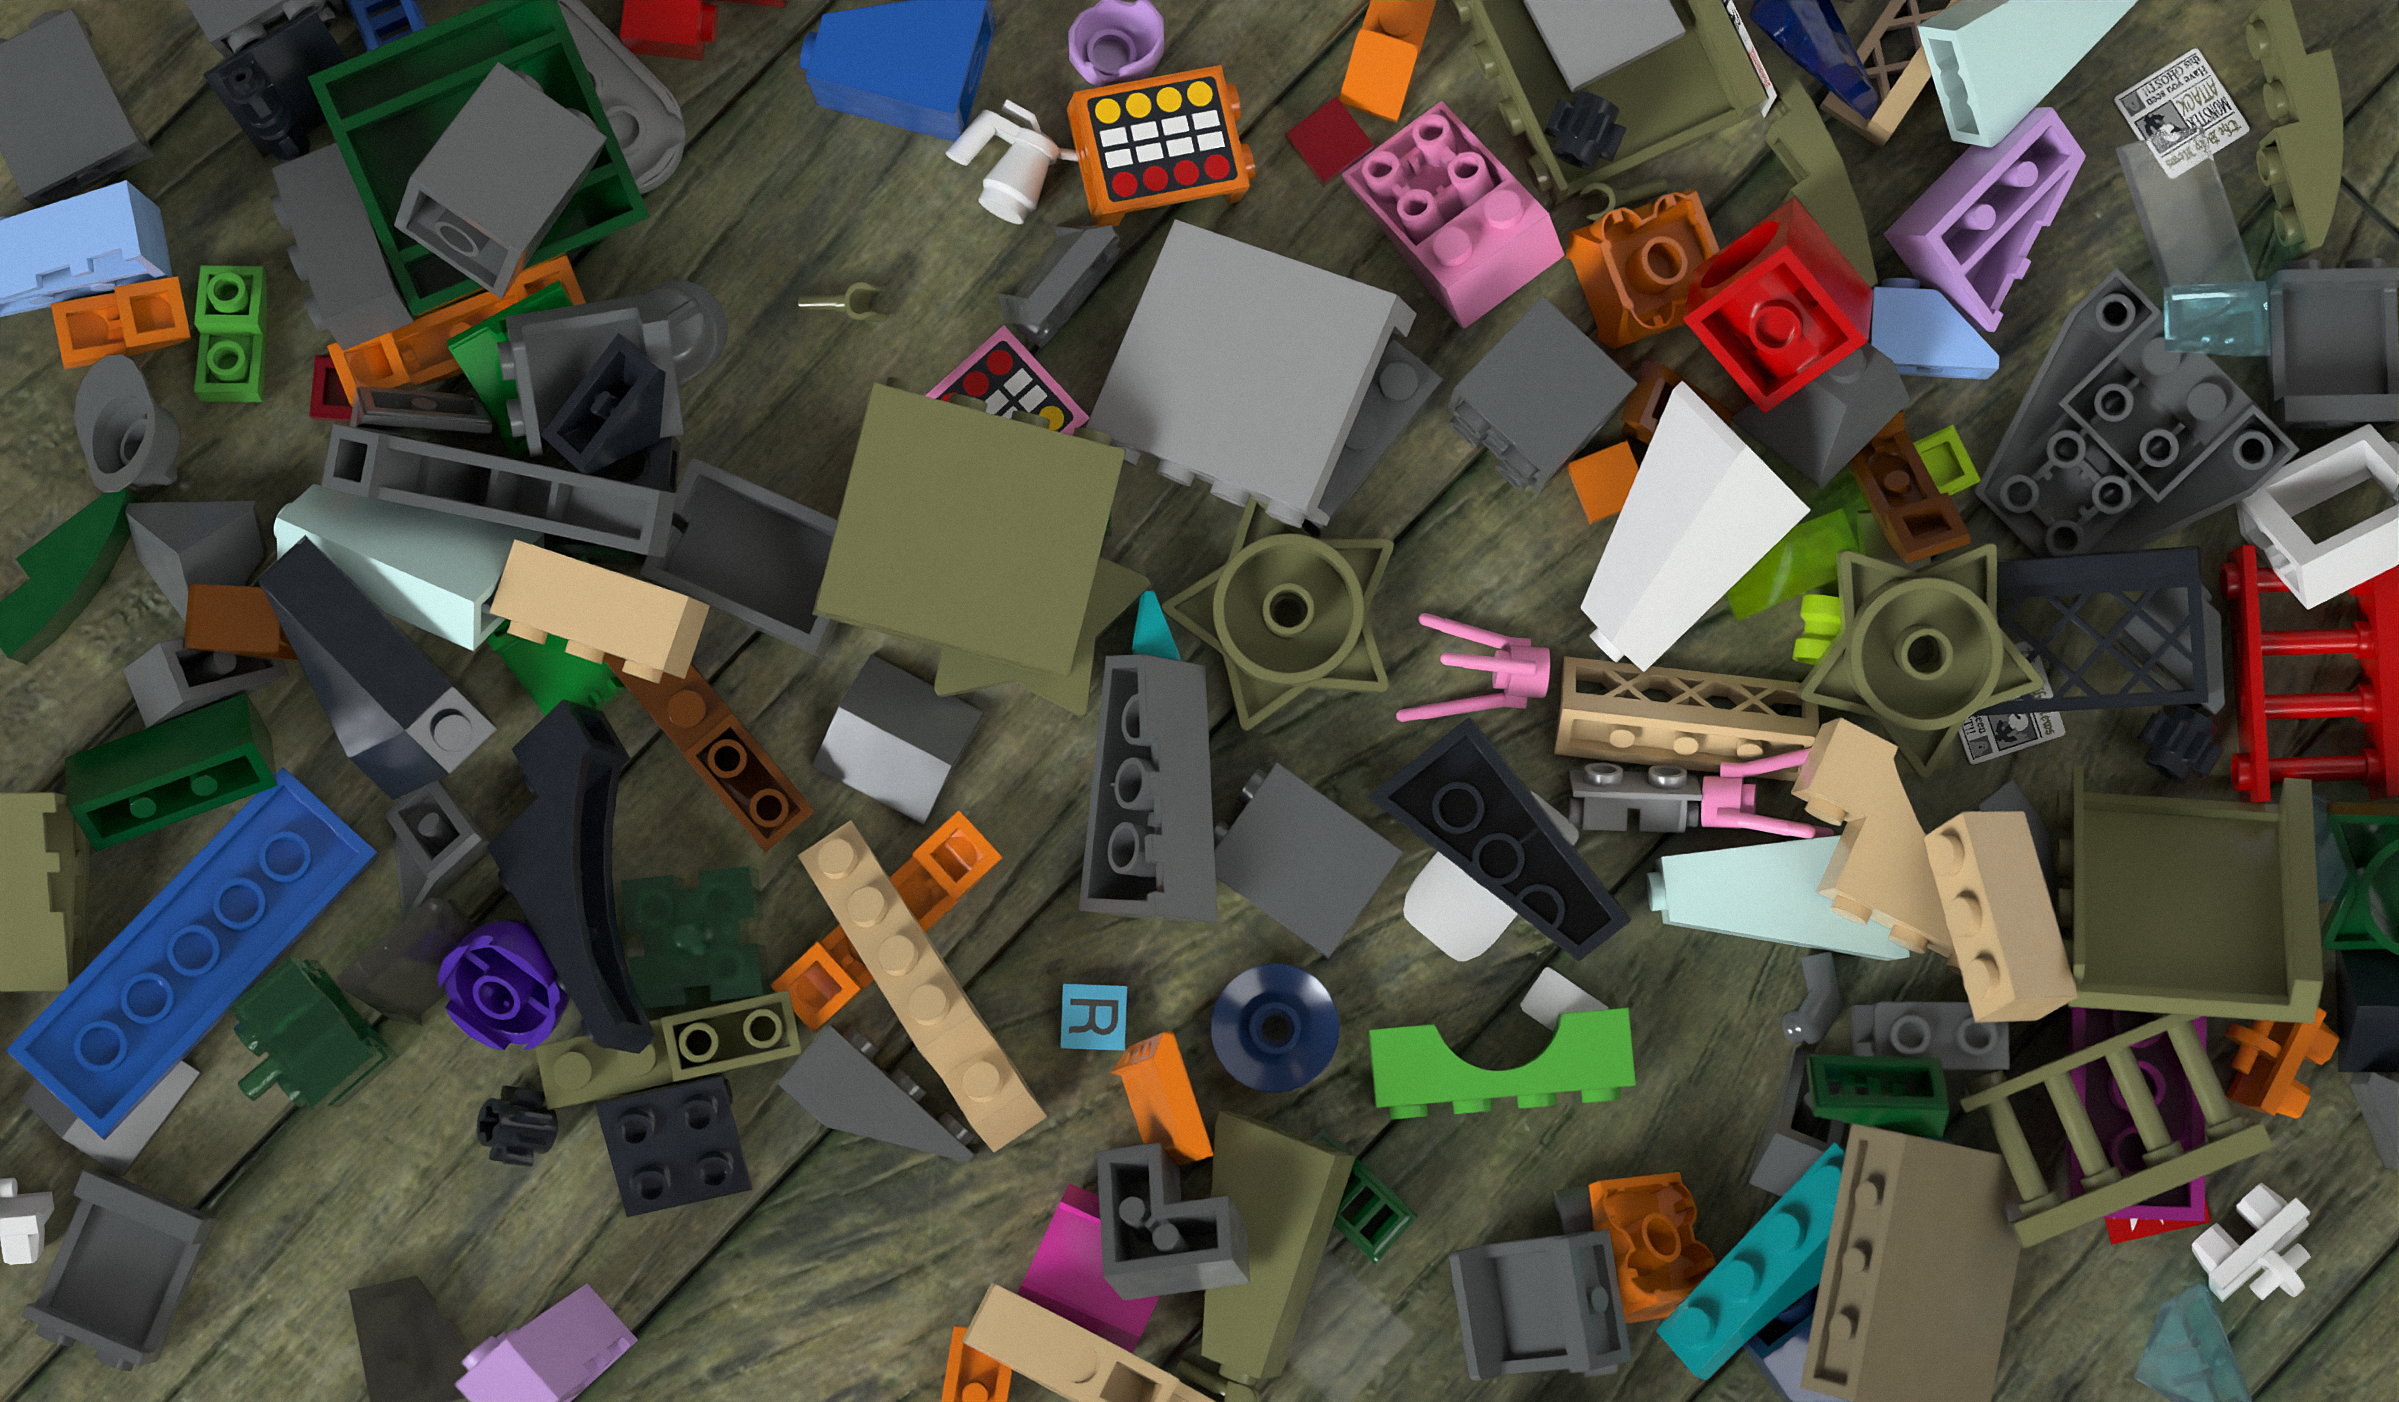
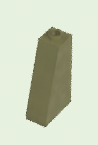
M1219 1111L1215 1123L1211 1198L1229 1196L1246 1220L1251 1283L1205 1289L1201 1356L1221 1363L1219 1369L1221 1375L1243 1384L1256 1385L1257 1379L1280 1377L1356 1156L1246 1113Z

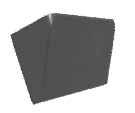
M366 386L355 387L351 427L391 434L470 440L480 439L491 434V419L485 404L477 395Z

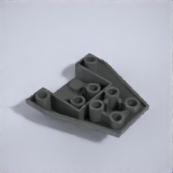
M2116 267L2069 312L1974 493L2038 557L2136 550L2251 496L2300 449L2151 298Z

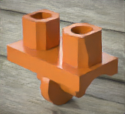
M2317 1007L2314 1024L2254 1019L2250 1029L2231 1023L2225 1036L2238 1044L2240 1048L2231 1064V1067L2238 1072L2225 1097L2240 1106L2272 1116L2279 1113L2296 1119L2301 1117L2311 1098L2310 1088L2294 1079L2303 1059L2311 1063L2323 1065L2326 1061L2330 1060L2340 1040L2339 1036L2323 1022L2327 1012Z

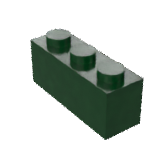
M247 692L65 758L68 809L95 852L278 786L272 738Z

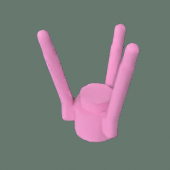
M1422 613L1419 616V622L1422 625L1502 649L1496 650L1495 657L1445 652L1441 655L1440 660L1445 665L1493 671V688L1504 689V693L1401 709L1397 712L1396 718L1400 722L1500 707L1525 709L1527 697L1544 699L1546 696L1550 674L1549 648L1531 646V639L1508 637L1448 618Z
M1811 748L1745 763L1721 762L1720 776H1704L1702 827L1736 829L1743 827L1807 839L1834 836V831L1830 828L1756 815V784H1744V777L1803 765Z

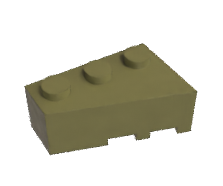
M55 792L0 793V992H63L87 967L90 842L68 809L67 795Z

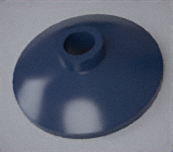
M1263 964L1240 973L1223 989L1215 1003L1211 1017V1039L1219 1061L1237 1081L1252 1089L1263 1092H1287L1310 1083L1328 1066L1338 1044L1339 1018L1332 997L1314 976L1291 965ZM1279 1016L1284 1019L1287 1024V1033L1284 1038L1278 1041H1271L1264 1036L1262 1024L1266 1018Z

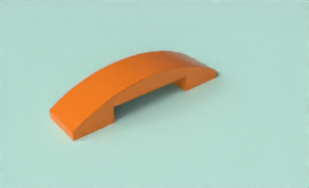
M567 255L520 273L503 299L488 291L414 319V322L344 351L337 342L328 345L327 348L351 407L353 406L355 387L366 386L416 390L464 373L449 350L446 340L558 280L574 305L586 304Z
M958 810L912 853L913 856L890 879L924 932L927 933L1003 859V856L970 820ZM839 924L821 942H816L770 986L776 993L789 990L793 1011L813 1033H816L871 985L875 979Z

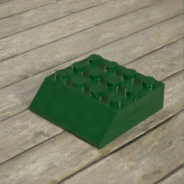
M491 0L308 77L413 316L422 317L486 290L483 286L396 228L394 224L410 177L498 62L511 71H521L532 77L542 87L545 95L565 109L573 108L587 115L596 124L598 131L607 137L595 165L521 273L596 244L651 217L557 0Z

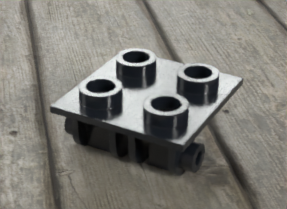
M313 8L203 75L263 158L273 153L275 158L284 164L309 154L310 140L306 133L327 121L308 77L345 62L348 58Z
M722 1074L595 1102L627 1217L752 1190L750 1175L730 1105L733 1104L730 1082L728 1079H723Z

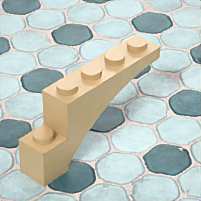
M1843 718L1822 724L1791 791V794L1808 802L1805 810L1812 816L1840 826L1843 820L1847 822L1816 892L1833 900L1831 910L1848 920L1866 925L1868 920L1871 919L1891 929L1888 938L1908 950L1923 954L1926 948H1929L1947 957L1946 968L1962 976L1952 937L1946 923V916L1934 873L1929 863L1928 852L1923 838L1926 834L1915 816L1893 759L1898 746Z
M852 820L797 855L917 1049L941 1076L967 1120L989 1148L996 1152L1047 1118L1046 1113L1018 1069L982 1019Z

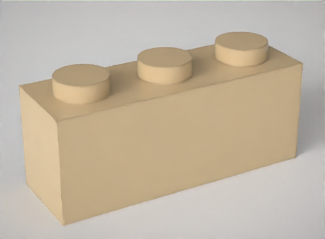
M515 539L489 613L511 620L507 633L542 645L545 644L548 633L567 639L568 643L564 652L602 664L605 653L624 658L626 661L623 672L659 684L663 672L685 679L710 605L689 596Z
M1962 812L1923 837L1975 1022L2038 1020L2076 999L2078 993L2025 812Z

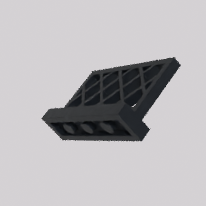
M2200 545L1997 559V600L2018 598L2006 612L1997 605L1996 616L1999 618L1997 621L1998 626L2002 628L2006 624L2034 648L2026 657L2030 664L2041 654L2069 679L2052 698H2035L2032 694L2028 693L2020 696L2022 699L2007 700L1978 710L1970 717L2208 703L2209 689ZM2187 587L2189 615L2172 634L2142 609L2159 589ZM2148 590L2137 604L2122 592ZM2110 592L2130 609L2129 613L2106 638L2076 613L2093 593ZM2083 594L2071 608L2057 597L2061 595ZM2031 597H2045L2065 614L2041 642L2012 618V615ZM2135 615L2166 640L2141 668L2111 643ZM2069 620H2072L2100 644L2076 672L2046 647ZM2189 625L2191 650L2177 639ZM2172 645L2192 662L2194 689L2167 691L2146 672ZM2104 650H2107L2135 674L2118 694L2101 695L2081 678V675ZM2139 680H2142L2153 690V692L2128 693ZM2074 683L2087 694L2086 696L2063 697Z

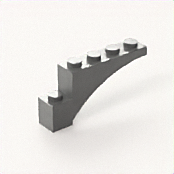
M333 424L321 485L324 488L367 498L516 526L664 558L677 496L676 493L590 474L586 475L576 471L489 452L437 444L391 433Z

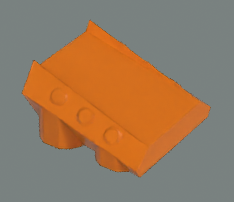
M1689 189L1681 193L1674 192L1663 195L1653 203L1633 210L1619 208L1609 211L1593 224L1569 232L1565 258L1573 263L1598 328L1597 340L1616 349L1686 324L1683 320L1693 270L1720 250L1697 191Z
M1174 1031L1163 1032L1128 1046L1110 1073L1120 1075L1143 1145L1161 1143L1177 1166L1214 1155Z
M1680 1172L1602 1180L1590 1184L1593 1231L1609 1229L1625 1324L1661 1318L1666 1320L1717 1266L1711 1250L1705 1244L1695 1240L1692 1225L1697 1218V1208L1691 1192L1682 1183Z

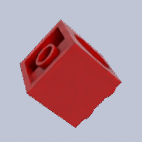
M1793 197L1693 270L1683 320L1765 414L1868 342L1874 291L1799 201Z

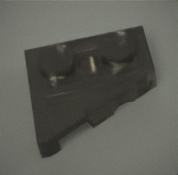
M417 1275L349 1290L370 1402H449L467 1398L455 1384L469 1372L462 1362L472 1353V1350L465 1343L467 1339L454 1322L446 1318L437 1307L436 1299Z

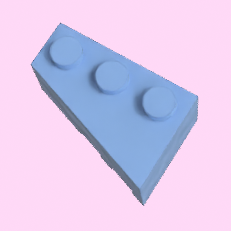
M127 180L12 217L0 216V317L51 307V303L115 293V286L173 277L160 208Z

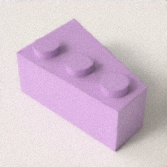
M2034 107L1995 146L1990 148L1972 144L1884 233V236L1916 280L1920 281L1923 289L1938 290L1976 331L1995 332L2004 315L1998 311L2014 279H2022L2031 263L2026 258L2041 227L2050 226L2086 155L2053 107Z
M586 1283L519 1330L515 1327L507 1334L504 1331L496 1338L492 1335L464 1359L462 1363L469 1372L455 1385L470 1402H571L631 1348L638 1339L592 1287Z

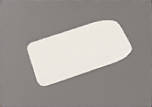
M1530 790L1574 846L1579 838L1578 830L1574 824L1569 823L1568 819ZM1440 852L1434 855L1415 878L1406 894L1403 908L1405 918L1413 927L1457 961H1467L1480 956L1495 943L1517 916V913L1474 881Z

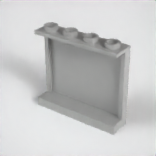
M1175 219L1086 428L1112 436L1110 446L1126 450L1123 459L1125 464L1136 467L1141 457L1157 463L1158 466L1155 472L1176 483L1190 487L1195 477L1213 484L1210 493L1235 505L1246 507L1249 498L1268 504L1266 514L1289 525L1301 528L1306 518L1327 526L1330 517L1318 508L1319 502L1391 333L1407 337L1416 313L1398 295Z

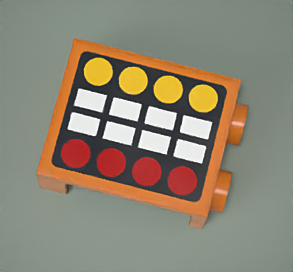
M1222 65L1076 91L1073 93L1066 109L1093 226H1117L1127 212L1225 194L1227 204L1238 203L1249 189V181L1255 179V165L1248 143L1240 144L1235 121L1241 118L1239 95L1234 83L1226 84Z

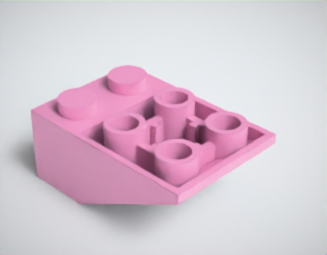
M1442 100L1341 174L1345 182L1426 289L1463 330L1565 256L1549 213Z

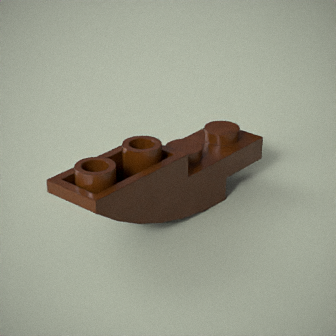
M605 653L603 659L605 663L683 753L684 758L765 853L815 812L799 790L694 664L690 663L685 679L663 672L658 684L623 672L626 659Z

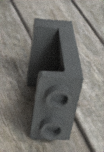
M72 8L65 12L63 10L46 12L31 21L29 30L9 40L0 38V152L23 198L36 208L66 200L154 155L144 133L133 124L90 39L93 33L88 23Z
M2381 258L2350 260L2346 262V268L2322 269V261L2317 259H2298L2284 262L2282 264L2283 270L2276 271L2263 281L2268 416L2282 431L2357 430L2369 423L2374 429L2398 428L2399 337L2397 287L2399 286V267L2385 268V260Z
M659 292L505 317L509 341L497 342L503 381L515 379L518 398L506 400L513 438L525 436L530 457L543 455L541 440L544 438L541 434L618 333L629 339L666 372L660 438L684 434L669 323Z
M1276 763L1269 775L1258 768L1237 798V800L1246 805L1232 827L1221 820L1213 831L1215 878L1328 959L1401 857L1403 851L1279 763Z
M1878 1002L1875 1005H1851V1056L1941 1058L1943 1070L2009 1069L2008 1021L1976 1023L1970 1002Z
M101 1169L82 1171L72 1194L81 1198L39 1298L35 1303L26 1305L22 1317L39 1324L35 1333L46 1340L69 1347L73 1346L75 1340L98 1349L95 1355L98 1361L120 1370L132 1371L134 1364L143 1366L157 1362L218 1218Z
M1609 1229L1493 1242L1450 1253L1452 1284L1456 1295L1463 1337V1349L1471 1380H1485L1505 1374L1570 1369V1373L1585 1372L1632 1360Z

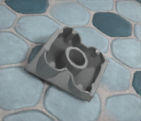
M1112 225L1054 226L1057 238L1010 294L998 293L1005 323L1015 327L1039 348L1045 346L1095 290L1120 256L1121 249L1116 246L1120 239L1114 232Z

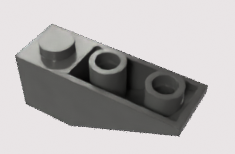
M851 1024L844 1032L834 1025H829L777 1083L825 1127L965 1162L972 1161L978 1154L968 1145L975 1135L947 1110L940 1118L935 1116L920 1102L927 1092L901 1068L898 1067L890 1075L877 1064L872 1057L879 1049Z

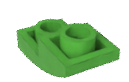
M200 265L194 321L200 332L194 392L199 401L263 402L267 346L266 271L263 266Z

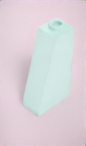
M1962 0L1917 25L1952 141L1990 148L2000 143L2138 0Z
M317 484L309 487L293 503L286 504L280 510L274 524V535L277 538V561L306 535L386 614L472 651L505 620V618L489 612L514 540L544 548L545 534L544 532L367 498L324 488Z
M1841 835L1665 856L1655 860L1656 872L1646 874L1647 893L1651 911L1661 910L1663 924L1885 961L1910 957L1908 949L1888 938L1891 929L1871 919L1868 920L1866 925L1848 920L1831 910L1833 900L1816 892Z

